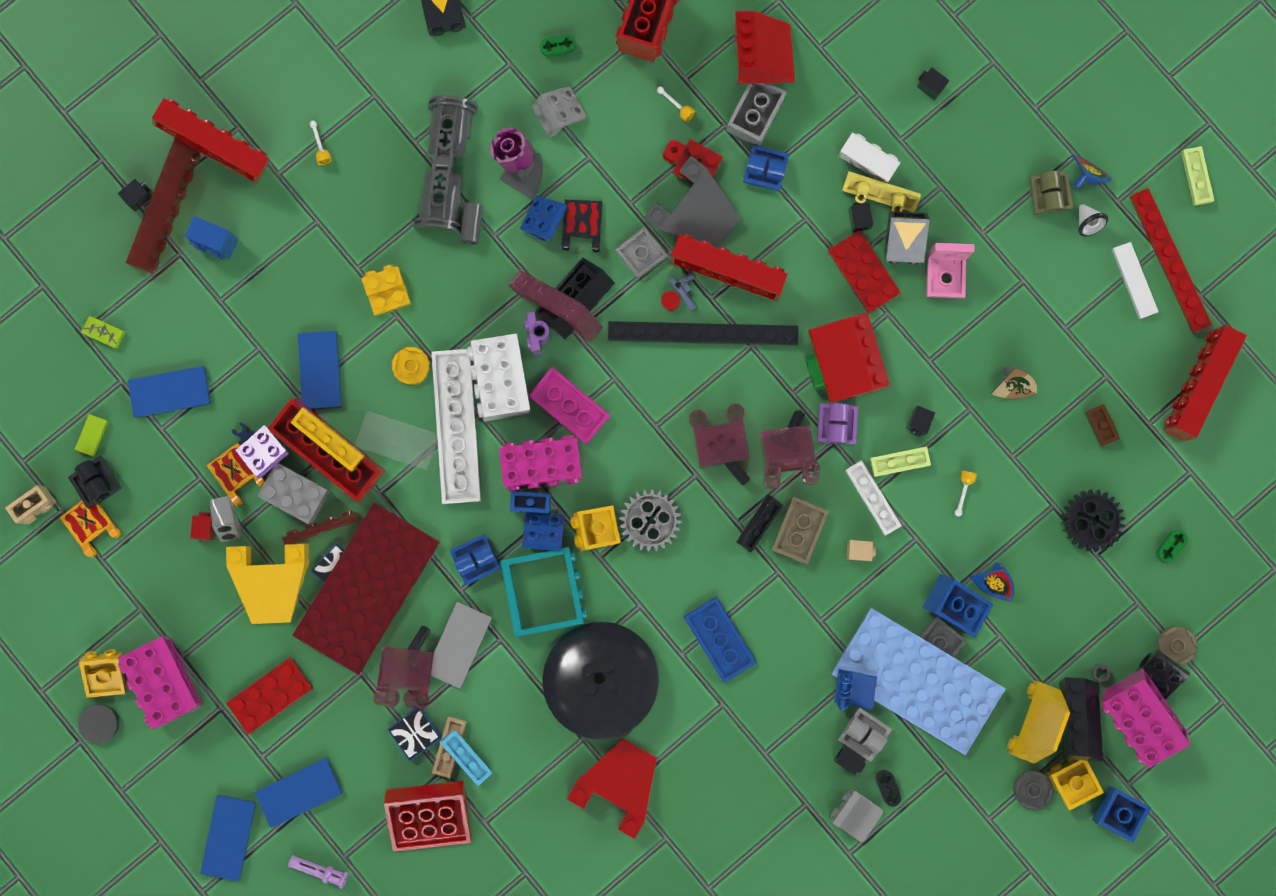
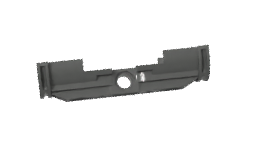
M434 96L429 99L428 109H432L428 154H434L432 172H425L419 218L414 220V229L420 230L424 227H436L461 234L462 224H460L463 199L460 198L462 176L453 174L455 157L464 158L466 139H470L473 114H477L478 105L460 97ZM446 119L453 121V125L449 129H445L442 126L443 121ZM444 133L448 134L447 139L448 142H450V144H447L446 147H443V144L441 143L445 140ZM443 175L446 181H442V189H439V182L436 179ZM438 193L444 196V200L441 203L433 201V197Z

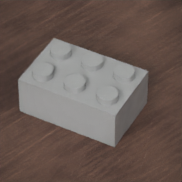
M770 83L748 84L727 124L726 131L753 145L761 146L785 100L787 92Z
M277 463L257 497L303 522L313 525L331 491L290 468Z

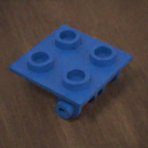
M838 669L834 702L837 703L839 709L844 711L851 705L873 710L877 676Z

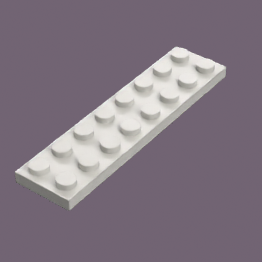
M468 349L431 352L442 504L481 501L473 380Z

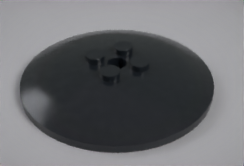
M593 622L571 630L555 644L544 666L543 692L551 713L566 729L585 738L610 739L631 731L647 717L657 697L659 672L652 651L635 632L615 623ZM597 674L605 676V681L602 684L595 683L594 678Z

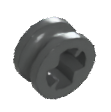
M1097 664L1091 670L1092 677L1099 682H1105L1110 677V669L1103 664ZM1098 668L1101 670L1105 669L1106 673H1103L1105 674L1103 678L1096 676Z

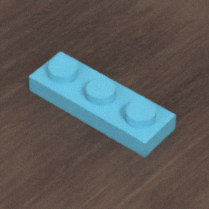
M455 729L440 741V744L477 786L492 774L490 769Z

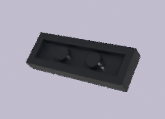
M768 494L736 542L752 553L783 505Z

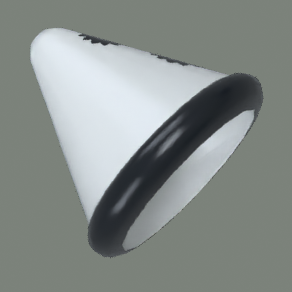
M1084 204L1079 206L1078 233L1081 236L1094 235L1101 231L1108 223V216L1105 213H1101Z

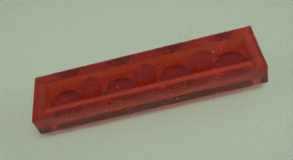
M350 510L342 513L340 518L329 517L324 519L323 524L316 525V523L306 525L305 530L300 532L297 529L286 533L287 536L282 537L284 545L294 544L360 521V515Z

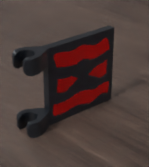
M565 199L564 204L567 208L563 219L562 250L568 251L570 249V237L593 238L592 251L599 252L602 201Z

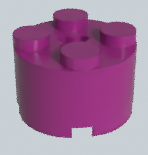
M505 128L496 134L497 137L490 143V153L506 172H518V170L532 165L534 149L522 132L515 128Z

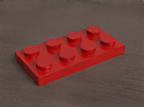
M860 230L828 249L827 252L868 314L901 294Z
M290 657L226 704L249 735L307 694L313 687L292 657Z

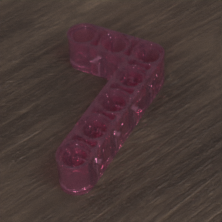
M522 270L518 271L508 285L519 295L566 320L589 343L593 342L603 328L583 304Z

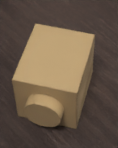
M847 541L846 560L872 561V558H875L876 546H873V542Z

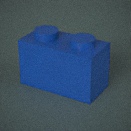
M511 491V512L550 514L551 494Z

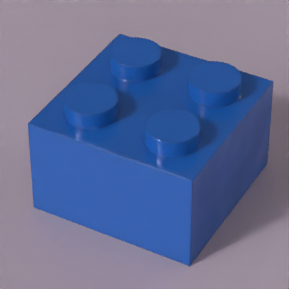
M196 216L193 217L184 236L195 249L202 252L207 250L212 256L221 260L223 257L230 259L238 242V238L229 230Z
M1109 786L1092 821L1134 842L1151 807L1117 788Z

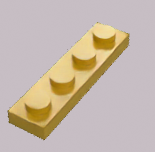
M302 407L291 421L296 428L350 471H353L363 459L364 455L305 407Z

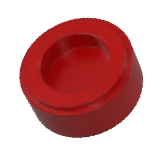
M667 291L662 295L661 304L666 310H675L680 304V297L675 291Z

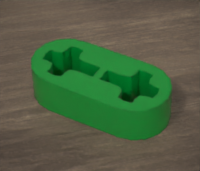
M561 35L544 39L540 44V48L544 56L555 57L572 53L576 48V42L571 35ZM566 40L572 43L570 48H566L564 45ZM547 44H550L552 47L550 52L544 49L547 47Z
M816 355L806 356L805 361L814 390L825 389Z
M1182 530L1170 532L1156 551L1158 560L1165 563L1172 562L1187 544V534ZM1174 535H1175V536L1180 535V538H1179V539L1181 540V542H1176V543L1173 545V543H1174L1175 540H1176V538L1174 537ZM1169 548H1171V550L1168 552L1170 557L1164 558L1163 550L1166 551L1169 550Z

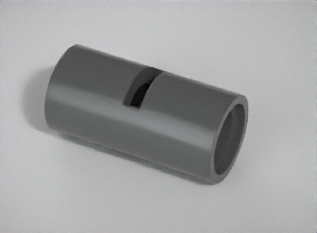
M464 203L460 242L479 244L482 205Z

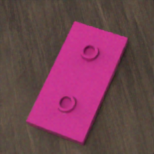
M553 367L528 394L531 400L585 445L589 443L611 416Z

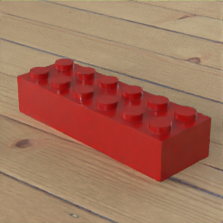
M162 99L152 116L153 126L255 184L258 183L269 161L265 152L260 149L255 151L249 147L250 144L242 139L236 140L231 137L232 134L227 130L221 129L220 131L214 127L215 124L211 121L199 119L192 110L186 109L185 111L173 99Z
M688 234L678 236L671 255L670 264L770 300L778 301L788 273L784 272L783 268L777 266L771 268L766 266L767 263L761 260L752 261L744 254H732L727 248L720 247L718 249L713 247L712 243L704 240L701 242L696 241L693 236Z
M1228 325L1216 328L1207 334L1205 338L1207 342L1204 348L1202 347L1197 354L1199 359L1196 365L1194 364L1190 368L1188 373L1190 377L1188 381L1183 383L1180 389L1182 393L1174 401L1171 415H1168L1164 421V432L1182 441L1198 437L1247 337L1246 334Z
M298 398L290 399L268 427V430L356 502L364 500L386 471ZM302 407L309 410L364 455L353 471L347 469L291 423Z

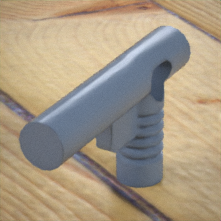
M691 272L679 281L674 276L669 282L690 311H693L697 306L687 294L691 291L688 283L695 279ZM680 283V288H677L675 284Z

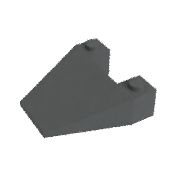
M690 156L679 172L694 183L672 213L656 202L644 218L660 230L678 236L688 234L693 236L696 241H708L713 244V247L718 248L740 217L709 170L694 157Z

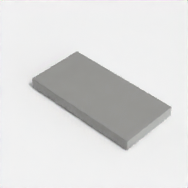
M457 602L425 673L461 689L493 617Z

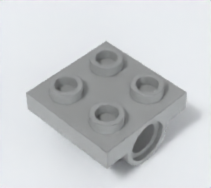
M858 707L838 740L871 762L886 744L887 737L892 729Z

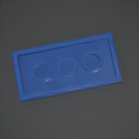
M337 331L299 333L298 345L302 402L310 409L342 407Z
M204 366L128 380L134 418L211 404Z
M717 597L684 616V619L724 683L757 663Z
M325 758L255 792V795L270 828L343 792L328 759Z
M217 795L200 874L235 881L240 880L257 802Z

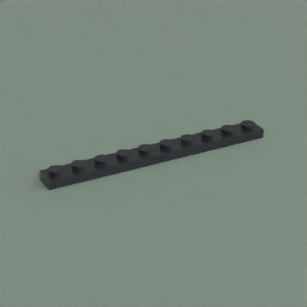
M608 321V341L798 346V326Z

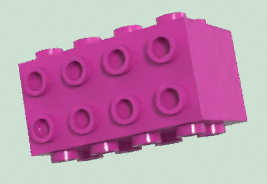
M573 435L562 436L561 440L554 441L553 438L542 439L541 443H535L534 440L523 441V445L517 446L515 443L503 444L502 448H499L503 487L510 492L522 491L521 488L523 487L539 489L541 488L540 485L555 487L560 486V483L567 482L568 485L578 484L579 480H583L579 444L577 438H573Z
M161 636L118 658L120 661L118 663L119 669L123 674L126 673L128 678L127 685L131 691L135 692L137 696L135 699L139 709L143 708L146 715L144 720L148 727H152V729L161 728L203 706L170 637Z
M1144 668L1103 691V710L1107 715L1111 714L1119 732L1123 731L1126 736L1124 737L1126 743L1130 748L1134 747L1137 751L1136 756L1141 764L1145 763L1148 769L1190 746L1188 731Z

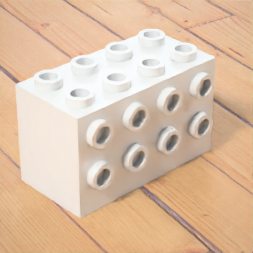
M517 334L471 341L470 347H467L469 361H473L471 366L472 380L477 382L474 385L475 398L480 399V403L477 404L479 418L483 417V422L529 414L530 406Z

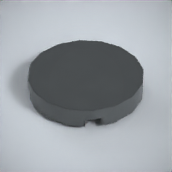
M96 704L85 709L78 722V728L83 738L91 743L98 744L114 737L119 727V719L115 711L104 704Z
M1029 770L1024 771L1017 777L1014 782L1013 792L1019 804L1027 809L1038 810L1048 805L1051 801L1053 785L1048 776L1042 772Z

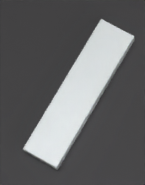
M1129 242L1111 249L1138 318L1142 319L1158 313L1132 243Z
M861 460L846 469V474L884 536L901 527L902 525L863 461Z

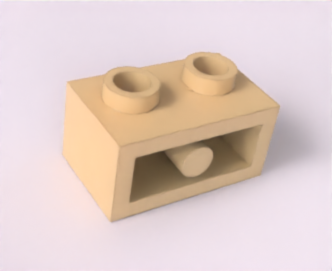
M36 485L5 507V509L16 524L28 525L37 519V515L52 509L51 505L56 500L46 486Z

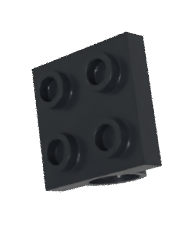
M102 456L93 461L87 460L80 463L74 469L75 472L68 476L84 505L89 510L122 489V486Z
M1158 649L1153 654H1147L1141 661L1139 668L1135 671L1137 672L1144 668L1165 699L1190 676L1189 671Z

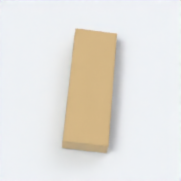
M448 716L442 739L453 729L463 738L467 721ZM441 744L432 774L451 779L456 761Z

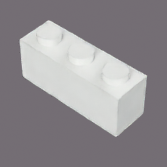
M852 132L838 157L875 180L888 183L901 162L897 161L898 158L896 156L881 151L882 148L880 146L865 141L866 138Z

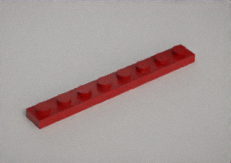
M1149 188L1131 195L1129 198L1192 334L1212 326Z

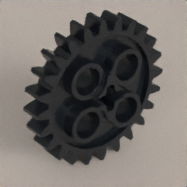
M1092 489L1088 490L1087 494L1085 491H1081V497L1077 494L1073 495L1075 501L1068 500L1071 506H1064V509L1068 512L1061 514L1062 517L1066 518V521L1061 522V524L1067 525L1063 532L1069 531L1070 534L1066 538H1073L1072 545L1079 543L1078 549L1085 547L1088 552L1093 548L1094 552H1098L1099 547L1101 550H1106V545L1112 547V541L1118 542L1119 539L1116 535H1123L1119 528L1125 527L1120 521L1126 519L1120 516V513L1124 510L1117 509L1120 502L1113 503L1115 497L1107 498L1108 492L1101 495L1100 490H1096L1095 494ZM1086 503L1092 506L1090 513L1085 510ZM1104 511L1109 514L1108 521H1105L1102 517ZM1078 512H1080L1082 515L1088 518L1094 517V521L1099 522L1101 524H1105L1109 528L1106 529L1104 526L1100 524H1092V520L1079 516ZM1079 520L1084 523L1082 530H1079L1077 527ZM1097 528L1101 531L1099 539L1094 534Z

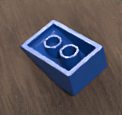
M940 574L922 608L975 638L993 604L957 580Z

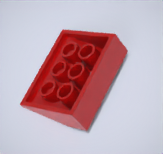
M735 11L734 33L738 84L795 83L790 24L756 11Z
M868 312L808 330L830 403L879 391L890 386Z
M464 781L386 790L384 807L393 852L471 843Z

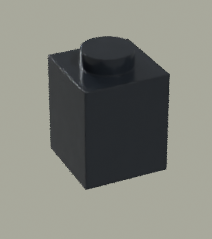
M931 67L928 72L924 70L918 78L920 83L917 88L935 101L950 80Z
M136 179L117 193L129 208L135 212L152 198L149 194L150 188L143 181L139 183Z
M853 203V206H850L848 210L852 232L871 229L873 227L870 203Z
M917 405L913 409L906 429L911 430L910 433L918 437L926 435L935 412Z
M845 744L834 758L836 763L854 775L857 772L861 773L866 765L864 763L866 759Z

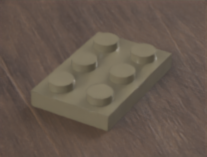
M792 497L771 550L808 565L829 511Z

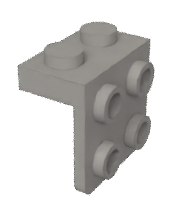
M569 86L541 94L532 105L534 113L537 115L549 138L556 136L563 127L583 121L587 117Z
M851 788L842 797L843 802L841 805L836 807L831 813L832 818L830 821L858 841L863 842L882 816L883 810Z

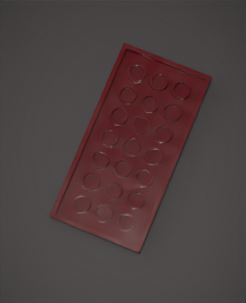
M374 502L292 636L360 675L440 544V541Z

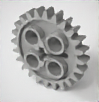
M651 489L648 495L646 490H643V496L636 492V499L629 497L631 504L624 503L627 510H621L625 517L619 518V520L624 521L620 528H626L622 535H629L627 542L633 539V547L640 544V550H642L644 546H647L648 552L651 547L658 551V545L664 549V542L672 544L669 538H677L674 531H680V529L676 527V524L682 523V521L676 520L677 517L681 516V513H675V510L679 507H672L674 499L668 502V494L661 497V491H659L657 495H654L653 489ZM645 502H650L653 505V510L649 513L644 512L642 509V505ZM657 506H660L661 509L654 518L656 523L650 524L645 533L640 535V532L647 523L645 518H650ZM660 513H667L669 515L667 523L659 521L658 516ZM634 518L642 520L643 525L641 528L636 529L632 526L631 522ZM652 528L656 529L659 533L656 539L648 537V531Z

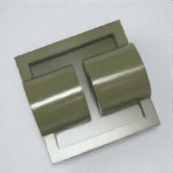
M1049 171L1029 177L1034 215L1070 211L1073 209L1068 172Z

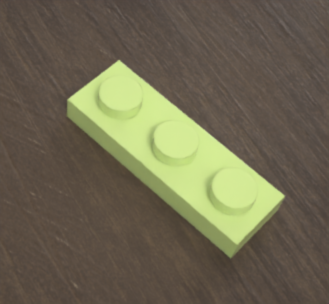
M1202 146L1181 151L1193 206L1212 203L1214 196Z
M927 447L870 458L874 477L931 466Z

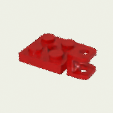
M689 139L687 145L676 140H670L662 154V158L675 166L672 174L691 184L694 183L679 172L690 156L694 157L697 161H701V164L709 170L712 176H714L723 158L718 153Z

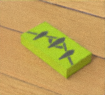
M91 316L88 317L81 333L115 349H118L125 334L124 331Z

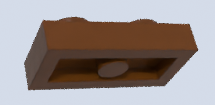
M1104 404L1085 412L1100 447L1120 439Z

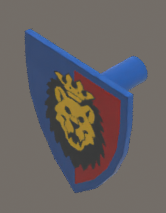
M1072 155L1082 170V174L1073 184L1075 188L1079 189L1085 181L1098 185L1099 182L1109 183L1113 179L1091 162L1077 155Z
M995 562L993 569L970 576L972 581L987 594L1001 600L1011 601L1014 595V582L1005 567H1001L999 562Z

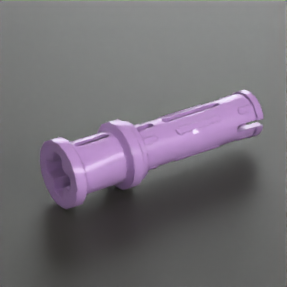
M292 855L288 863L289 868L321 878L323 883L327 884L329 882L339 886V889L344 888L349 872L337 871L332 866L326 868Z

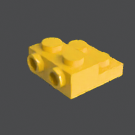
M393 264L383 267V271L378 273L375 270L365 273V277L361 278L375 316L411 305L398 266L394 267Z
M613 505L573 513L571 526L573 529H576L577 536H575L574 541L576 547L580 548V551L621 543Z
M110 649L105 651L104 654H97L96 651H91L81 658L79 666L86 698L125 694L127 692L124 674L118 666V663H120L118 658L123 656L122 652Z
M1067 760L1068 763L1061 765V763L1050 767L1051 771L1047 773L1055 790L1059 793L1069 811L1104 793L1088 761Z

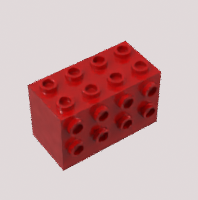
M628 0V8L624 10L622 15V26L618 27L616 33L618 51L654 63L655 58L660 57L662 42L666 39L668 24L672 21L674 5L677 6L678 0Z

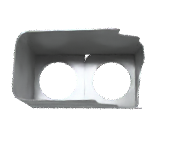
M226 496L210 500L212 526L219 541L226 542L240 539V523L231 498ZM225 526H230L232 529L226 530Z

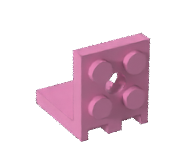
M935 243L927 252L926 297L965 298L966 260L974 253V244ZM942 274H948L951 277V282L944 283L941 280Z

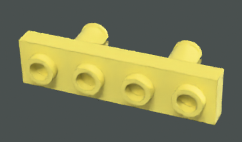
M849 171L842 191L856 195L855 200L858 203H864L866 199L892 206V211L902 212L903 210L915 212L921 197L920 193Z

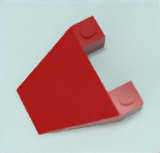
M622 738L576 780L567 796V800L584 809L593 792L626 811L618 825V830L635 839L645 822L657 757Z

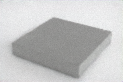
M645 226L615 249L616 253L638 280L668 257Z

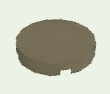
M1173 626L1165 629L1160 634L1157 640V649L1177 664L1183 665L1189 663L1194 658L1197 641L1188 629Z

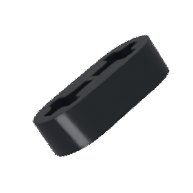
M888 770L878 771L875 780L884 802L891 807L899 805L901 794L894 776ZM882 774L890 777L887 779L889 785L887 787L883 781L880 782ZM888 790H891L894 795L897 794L894 802L887 800L890 797Z

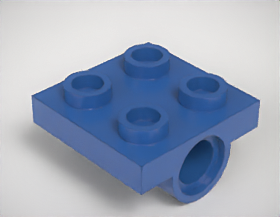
M753 145L743 183L779 192L789 154Z
M536 195L520 229L542 241L551 240L567 206L561 202Z
M526 513L522 548L561 551L565 515Z
M485 534L450 550L454 564L465 585L471 584L501 569Z

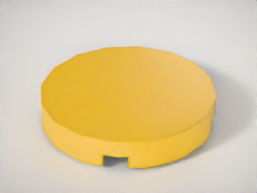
M406 347L395 354L392 360V371L400 382L406 385H416L427 378L430 371V361L421 349Z

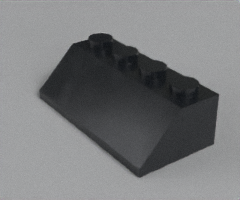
M582 258L535 311L536 317L545 322L553 332L565 340L615 282L603 269Z
M1065 677L1059 682V689L1066 701L1070 715L1062 734L1063 760L1103 761L1099 683L1086 678Z

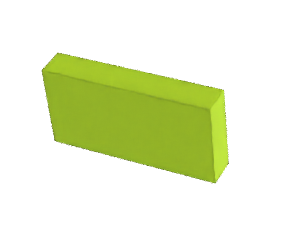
M89 414L75 450L95 457L109 421Z

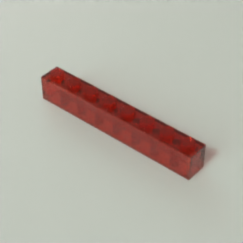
M174 138L125 262L133 268L153 274V271L158 268L159 256L166 248V238L173 230L172 223L180 212L179 205L181 200H184L186 197L187 185L192 181L194 167L198 165L201 157L199 151Z

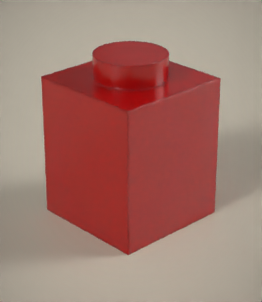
M199 512V516L192 515L191 539H215L211 513Z

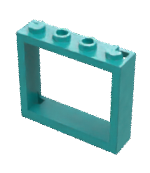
M570 547L561 548V551L551 550L500 561L515 637L583 624L584 619H587L585 607L581 608L580 600H583L582 589L577 587L576 581H580L578 569L574 570L573 562H576L574 550L570 551ZM564 554L577 619L523 629L511 565Z

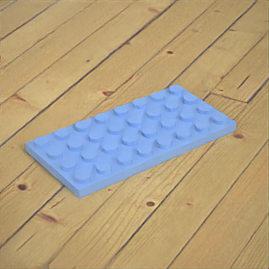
M872 608L869 609L831 672V675L836 678L838 676V669L877 676L874 697L876 702L964 755L969 751L1005 691V688Z

